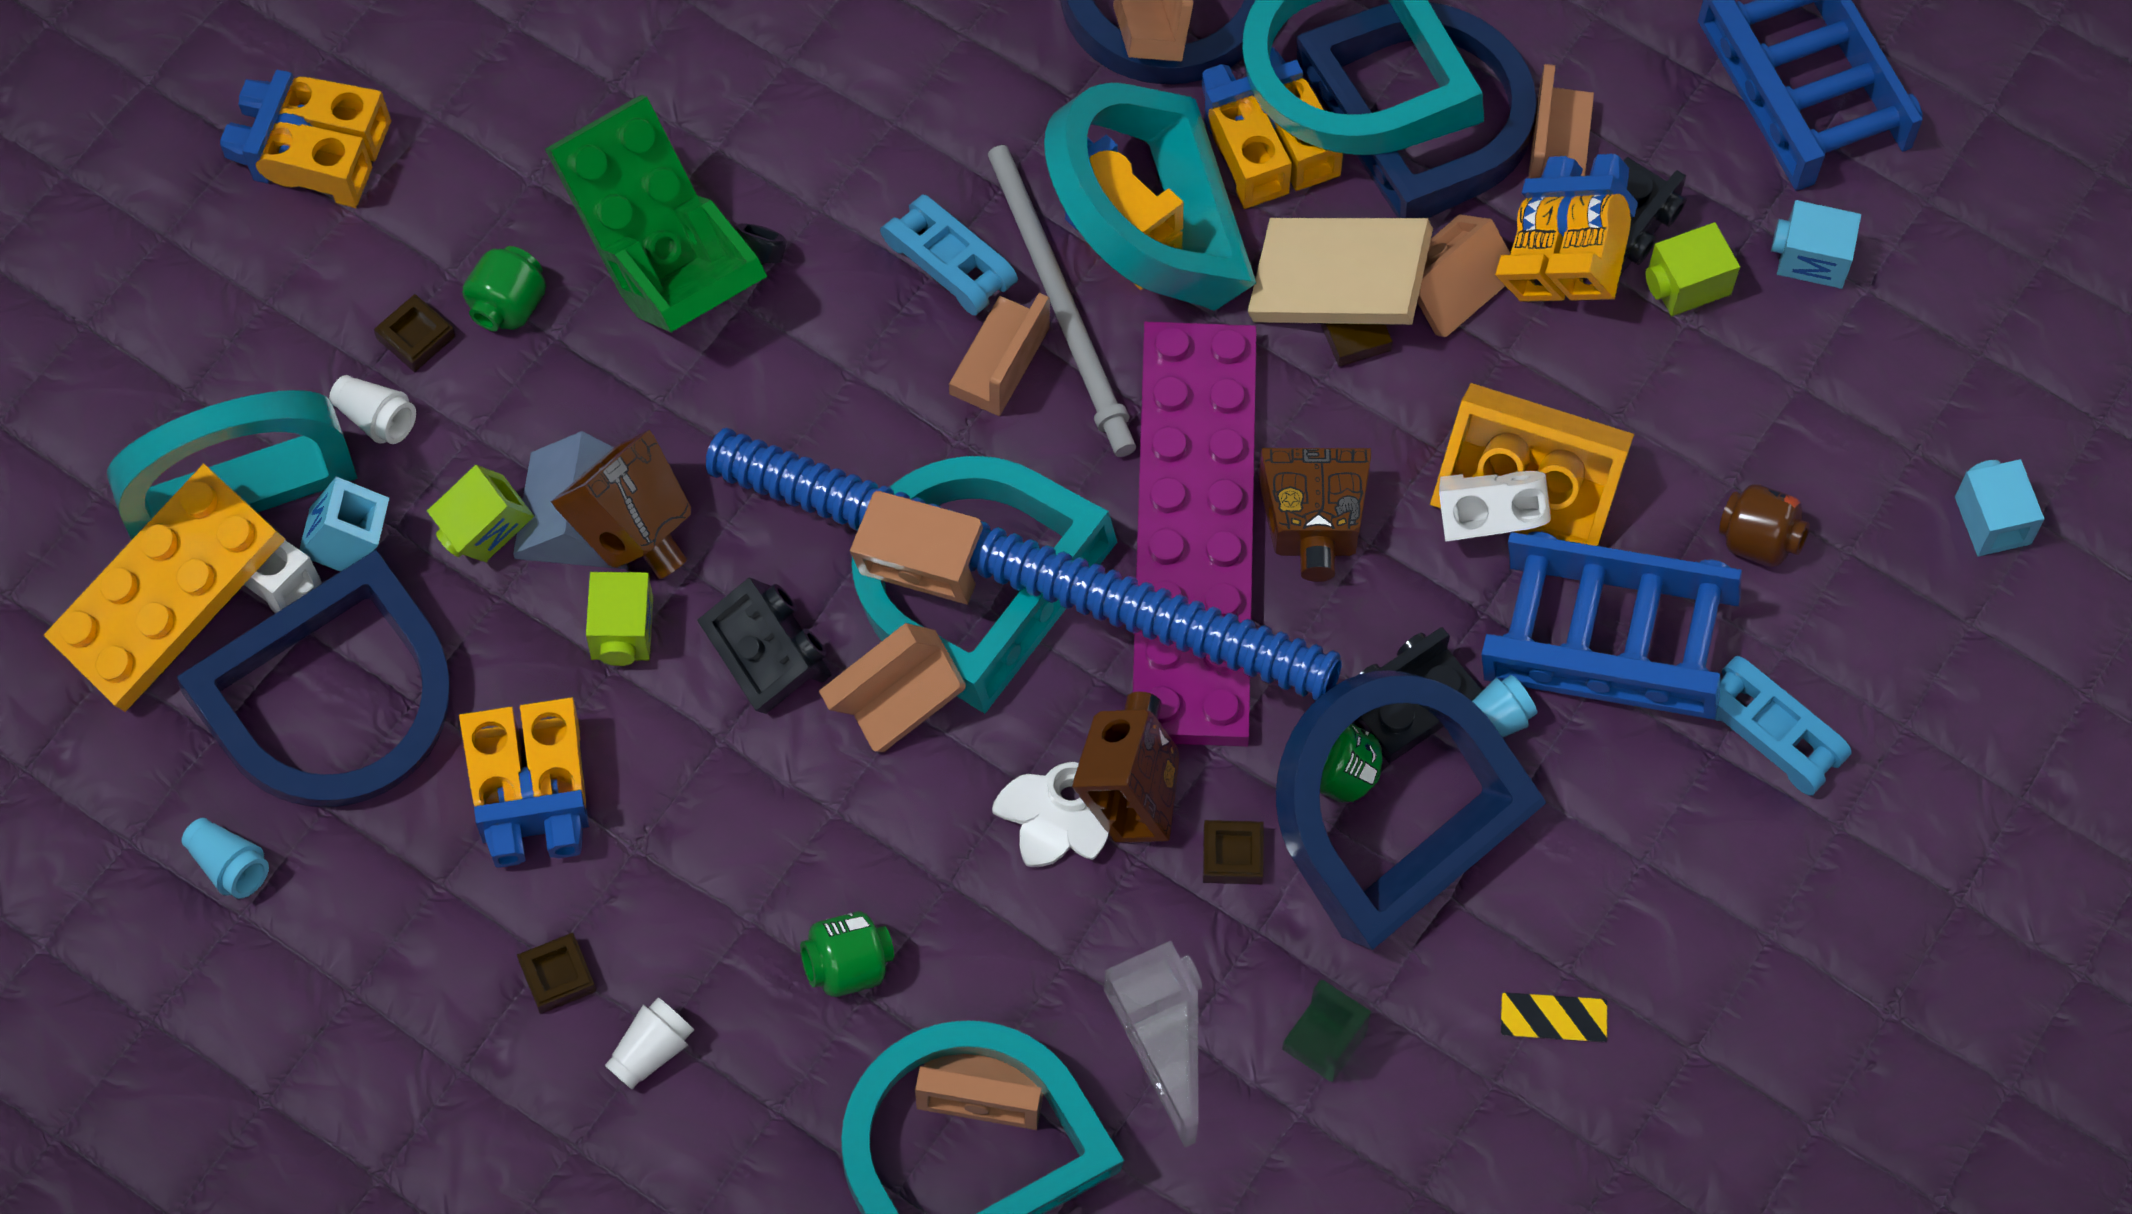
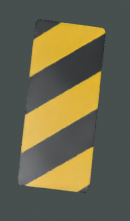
M1504 992L1502 993L1501 1034L1504 1036L1606 1042L1607 1000Z

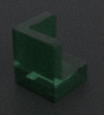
M1320 979L1313 989L1310 1005L1283 1041L1282 1050L1333 1083L1365 1038L1371 1011Z

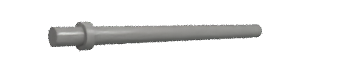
M1006 145L996 146L988 152L989 160L1046 294L1050 297L1052 308L1097 411L1094 416L1096 426L1099 431L1106 432L1115 456H1127L1136 449L1135 442L1126 424L1130 418L1125 405L1117 403L1009 148Z

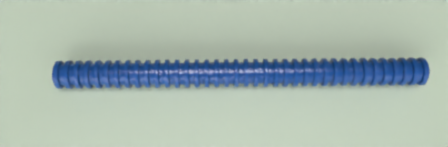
M723 428L714 436L706 454V469L710 476L715 478L722 476L726 482L731 484L738 482L739 486L747 490L754 487L756 493L760 495H767L769 493L770 497L776 501L785 499L786 503L792 507H797L801 504V508L806 512L812 513L817 510V514L820 517L828 519L833 516V520L836 523L843 525L848 522L849 526L857 531L875 491L894 495V490L891 487L882 486L878 489V484L872 480L862 482V478L858 475L851 474L846 476V472L842 469L835 468L831 470L830 466L823 462L815 465L814 460L805 456L799 459L797 453L793 451H786L784 453L783 449L777 445L768 447L767 443L760 439L752 442V438L744 433L737 435L730 428ZM902 491L895 494L896 496L910 499V496ZM916 497L912 499L914 501L926 504V502L921 498ZM934 503L929 504V505H932V506H936V507L941 508V507H940L939 505H937V504H934ZM981 521L983 529L968 566L971 572L977 569L978 574L983 578L987 579L994 575V580L997 583L1004 585L1010 581V586L1018 591L1026 587L1027 593L1034 597L1043 593V598L1047 602L1053 603L1059 599L1060 605L1066 609H1070L1075 605L1076 611L1082 615L1092 612L1093 617L1098 621H1104L1109 618V623L1117 628L1126 624L1128 632L1136 634L1142 630L1143 636L1149 640H1153L1158 636L1161 644L1165 646L1176 643V648L1184 653L1193 649L1195 657L1202 659L1209 655L1212 663L1220 665L1225 661L1227 662V667L1233 671H1237L1242 667L1246 676L1253 678L1260 674L1261 680L1267 684L1277 680L1278 686L1281 689L1288 690L1293 686L1297 695L1304 697L1311 693L1314 701L1338 682L1342 668L1339 652L1332 650L1328 654H1324V649L1320 645L1314 644L1308 648L1304 639L1296 638L1292 642L1289 640V635L1281 631L1273 635L1270 627L1263 625L1257 629L1254 621L1245 619L1240 623L1236 614L1228 613L1222 616V611L1214 606L1205 610L1203 602L1195 600L1189 604L1188 598L1181 594L1172 598L1171 592L1168 589L1161 588L1156 592L1155 586L1152 583L1144 582L1138 585V580L1133 576H1127L1122 579L1119 571L1110 570L1105 573V568L1100 564L1096 563L1089 567L1088 561L1081 557L1072 561V556L1065 551L1056 555L1055 549L1051 546L1046 545L1040 549L1039 543L1032 539L1023 543V538L1020 535L1013 533L1007 537V532L1004 529L997 527L991 531L990 525Z

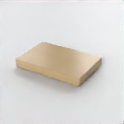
M1270 218L1255 279L1257 284L1253 287L1248 314L1253 322L1412 324L1433 228L1428 218Z

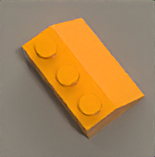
M1471 383L1461 400L1430 505L1441 508L1439 485L1440 477L1463 474V478L1494 474L1502 476L1520 471H1539L1546 475L1551 520L1549 523L1537 528L1514 532L1520 534L1544 532L1556 537L1558 540L1598 546L1634 434Z

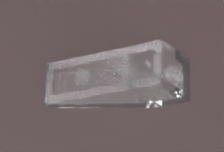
M1168 941L1105 970L1104 992L1184 1147L1196 1143L1198 1129L1197 990L1202 988V982L1191 958L1188 955L1180 958L1172 942Z

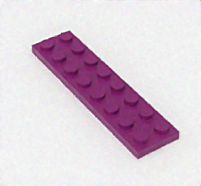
M1144 321L1136 561L1138 585L1149 582L1155 586L1156 592L1161 588L1168 589L1171 592L1172 598L1181 594L1188 598L1189 604L1195 600L1203 602L1205 610L1214 606L1222 611V616L1228 613L1236 614L1240 623L1245 619L1251 620L1256 326ZM1142 630L1134 634L1132 692L1151 693L1161 700L1162 705L1158 721L1175 744L1248 747L1250 677L1244 674V668L1241 667L1237 671L1230 670L1225 661L1220 665H1216L1210 661L1209 655L1200 659L1195 657L1193 649L1184 653L1176 648V643L1165 646L1161 644L1158 636L1153 640L1145 638Z

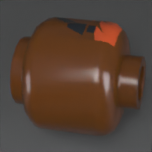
M1752 484L1742 493L1734 491L1730 496L1721 517L1719 534L1726 536V545L1732 554L1769 567H1775L1780 565L1789 553L1794 555L1800 554L1809 533L1810 523L1801 520L1802 506L1798 498L1759 484Z

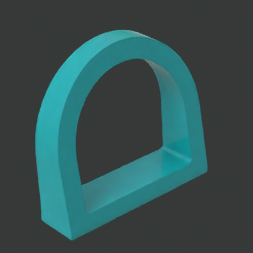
M1255 0L1248 14L1243 32V55L1250 88L1262 109L1273 121L1291 135L1306 143L1344 154H1383L1405 149L1484 122L1483 92L1428 0L1388 1L1440 88L1382 111L1358 115L1324 111L1305 103L1282 84L1270 62L1273 41L1284 23L1300 10L1323 0Z
M1104 83L1085 90L1051 116L1045 131L1044 148L1046 164L1054 189L1074 226L1093 250L1114 270L1146 290L1200 305L1213 311L1257 284L1195 98L1130 84ZM1090 125L1105 127L1144 140L1149 144L1164 191L1168 188L1171 189L1184 202L1183 229L1181 230L1183 232V250L1162 244L1144 234L1130 223L1111 203L1101 188L1090 163L1087 148V135Z
M303 390L275 391L240 397L181 416L146 433L129 444L109 464L107 478L120 517L131 540L151 521L195 472L151 486L152 483L164 471L185 457L206 447L233 438L269 432H287L303 435L209 467L257 513L323 491L336 476L347 481L358 479L330 399L320 393Z
M984 456L949 458L920 467L890 486L894 490V495L902 491L907 493L911 500L918 497L923 499L926 504L934 503L941 505L963 499H984L1017 508L1062 536L1054 547L1056 555L1065 551L1072 556V561L1079 557L1086 559L1089 567L1096 563L1101 564L1117 543L1108 510L1084 499L1043 475L1008 460ZM852 557V574L856 592L866 617L879 639L883 641L905 623L921 626L905 616L890 601L886 594L885 581L861 575ZM1025 587L1018 593L972 652H966L940 637L966 685L965 690L957 695V697L985 714L1066 610V608L1060 605L1059 599L1053 603L1047 602L1043 598V593L1034 597L1027 593Z
M952 1021L936 1024L907 1035L891 1045L874 1060L859 1079L848 1102L843 1120V1167L850 1193L861 1214H898L875 1172L870 1152V1135L873 1121L883 1099L891 1088L907 1073L924 1063L945 1056L970 1054L990 1057L1002 1061L1025 1074L1037 1087L1042 1088L1041 1092L1049 1102L1080 1156L976 1214H1045L1120 1173L1124 1162L1079 1085L1060 1059L1032 1037L1013 1028L984 1021Z

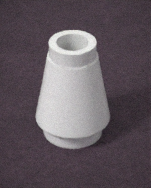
M349 375L340 377L330 391L329 399L332 405L337 407L376 443H399L409 434L414 425L416 408L409 402L408 396L404 392L353 378Z
M658 997L649 1008L643 1004L613 1052V1057L605 1066L632 1090L639 1081L642 1082L686 1048L688 1044L685 1040L694 1029Z

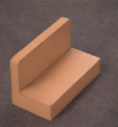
M1114 0L1113 7L1128 57L1182 61L1193 0Z
M1544 64L1537 97L1528 178H1541L1548 157L1566 156L1575 159L1583 168L1581 176H1585L1594 93L1553 88L1555 65Z
M1459 214L1431 238L1417 303L1437 336L1447 337L1505 287L1496 277L1495 273L1500 256L1510 255V252L1492 219Z
M1039 293L1029 309L999 296L951 379L949 394L1000 417L1050 329V297Z
M875 491L857 531L850 553L861 575L968 605L976 585L968 565L983 526L980 519L882 491Z
M905 623L820 689L819 692L829 710L854 715L873 751L885 752L963 692L966 685L936 630Z
M970 1054L945 1056L925 1063V1066L919 1069L915 1089L916 1107L919 1110L1037 1130L1043 1093L1041 1092L1042 1088L1037 1087L1033 1081L1016 1068L990 1057Z

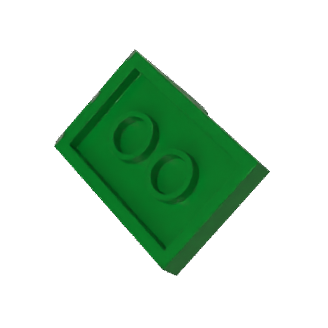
M640 95L545 148L618 292L637 318L673 332L767 277L756 254L712 200L697 196L647 96Z

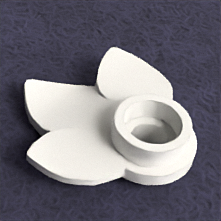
M1062 763L1052 768L1046 776L1036 774L1021 775L1012 780L995 799L992 807L993 814L1005 820L1022 824L1020 829V852L1026 866L1042 867L1053 864L1062 858L1070 847L1079 855L1091 860L1095 859L1103 849L1108 839V832H1106L1081 798L1066 800L1060 794L1064 788L1073 785L1079 763Z

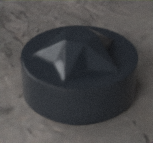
M740 223L734 226V229L756 254L761 265L782 262L787 245V240L782 234L755 224Z

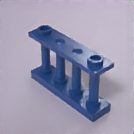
M1703 0L1697 21L1795 191L1816 183L1825 153L1889 130L1902 152L1912 149L1923 120L1920 104L1913 94H1907L1852 0H1755L1744 5L1740 1L1735 2V0ZM1813 2L1827 26L1769 47L1764 43H1759L1750 27L1752 24ZM1838 44L1852 66L1848 70L1796 89L1784 86L1775 70V67ZM1862 87L1865 88L1878 110L1821 132L1809 129L1800 113V110Z
M1510 532L1508 540L1510 569L1523 571L1509 633L1503 636L1486 634L1481 654L1484 680L1493 681L1495 678H1498L1502 681L1508 676L1513 675L1523 687L1716 719L1720 700V673L1710 672L1706 668L1719 603L1739 607L1741 599V569L1730 568L1727 564L1717 560L1692 562L1563 541L1544 532H1530L1528 534ZM1546 575L1580 580L1567 641L1560 646L1539 643L1531 639ZM1603 584L1638 590L1624 653L1618 656L1593 652L1589 648ZM1661 594L1696 600L1683 662L1676 666L1651 662L1647 658Z

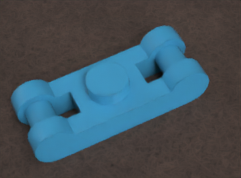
M922 194L909 205L910 212L901 219L893 217L880 228L883 239L892 250L899 254L904 253L957 298L960 305L971 315L975 316L989 305L988 298L996 291L1005 292L1018 281L1017 274L1009 262L927 195ZM922 229H925L926 231L919 236L917 234ZM977 267L983 274L974 281L967 274Z
M1735 656L1722 669L1723 678L1720 680V700L1715 720L1723 721L1784 771L1790 782L1802 793L1807 795L1815 794L1826 782L1824 774L1831 767H1840L1851 755L1852 750L1849 744L1832 728L1746 659ZM1740 692L1749 694L1754 698L1747 707L1735 699ZM1802 739L1808 742L1814 749L1808 758L1795 748Z

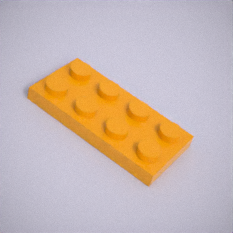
M203 463L43 636L112 704L126 712L286 539L214 471Z

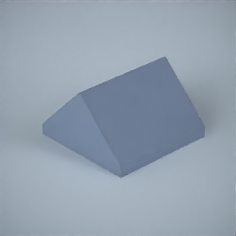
M581 431L531 452L523 502L535 517L517 533L513 553L514 559L614 568L609 566L551 503L554 498L614 447ZM626 563V564H624V565H622V566H620V567H618V568H615V569H626V570H628V569H629V563Z

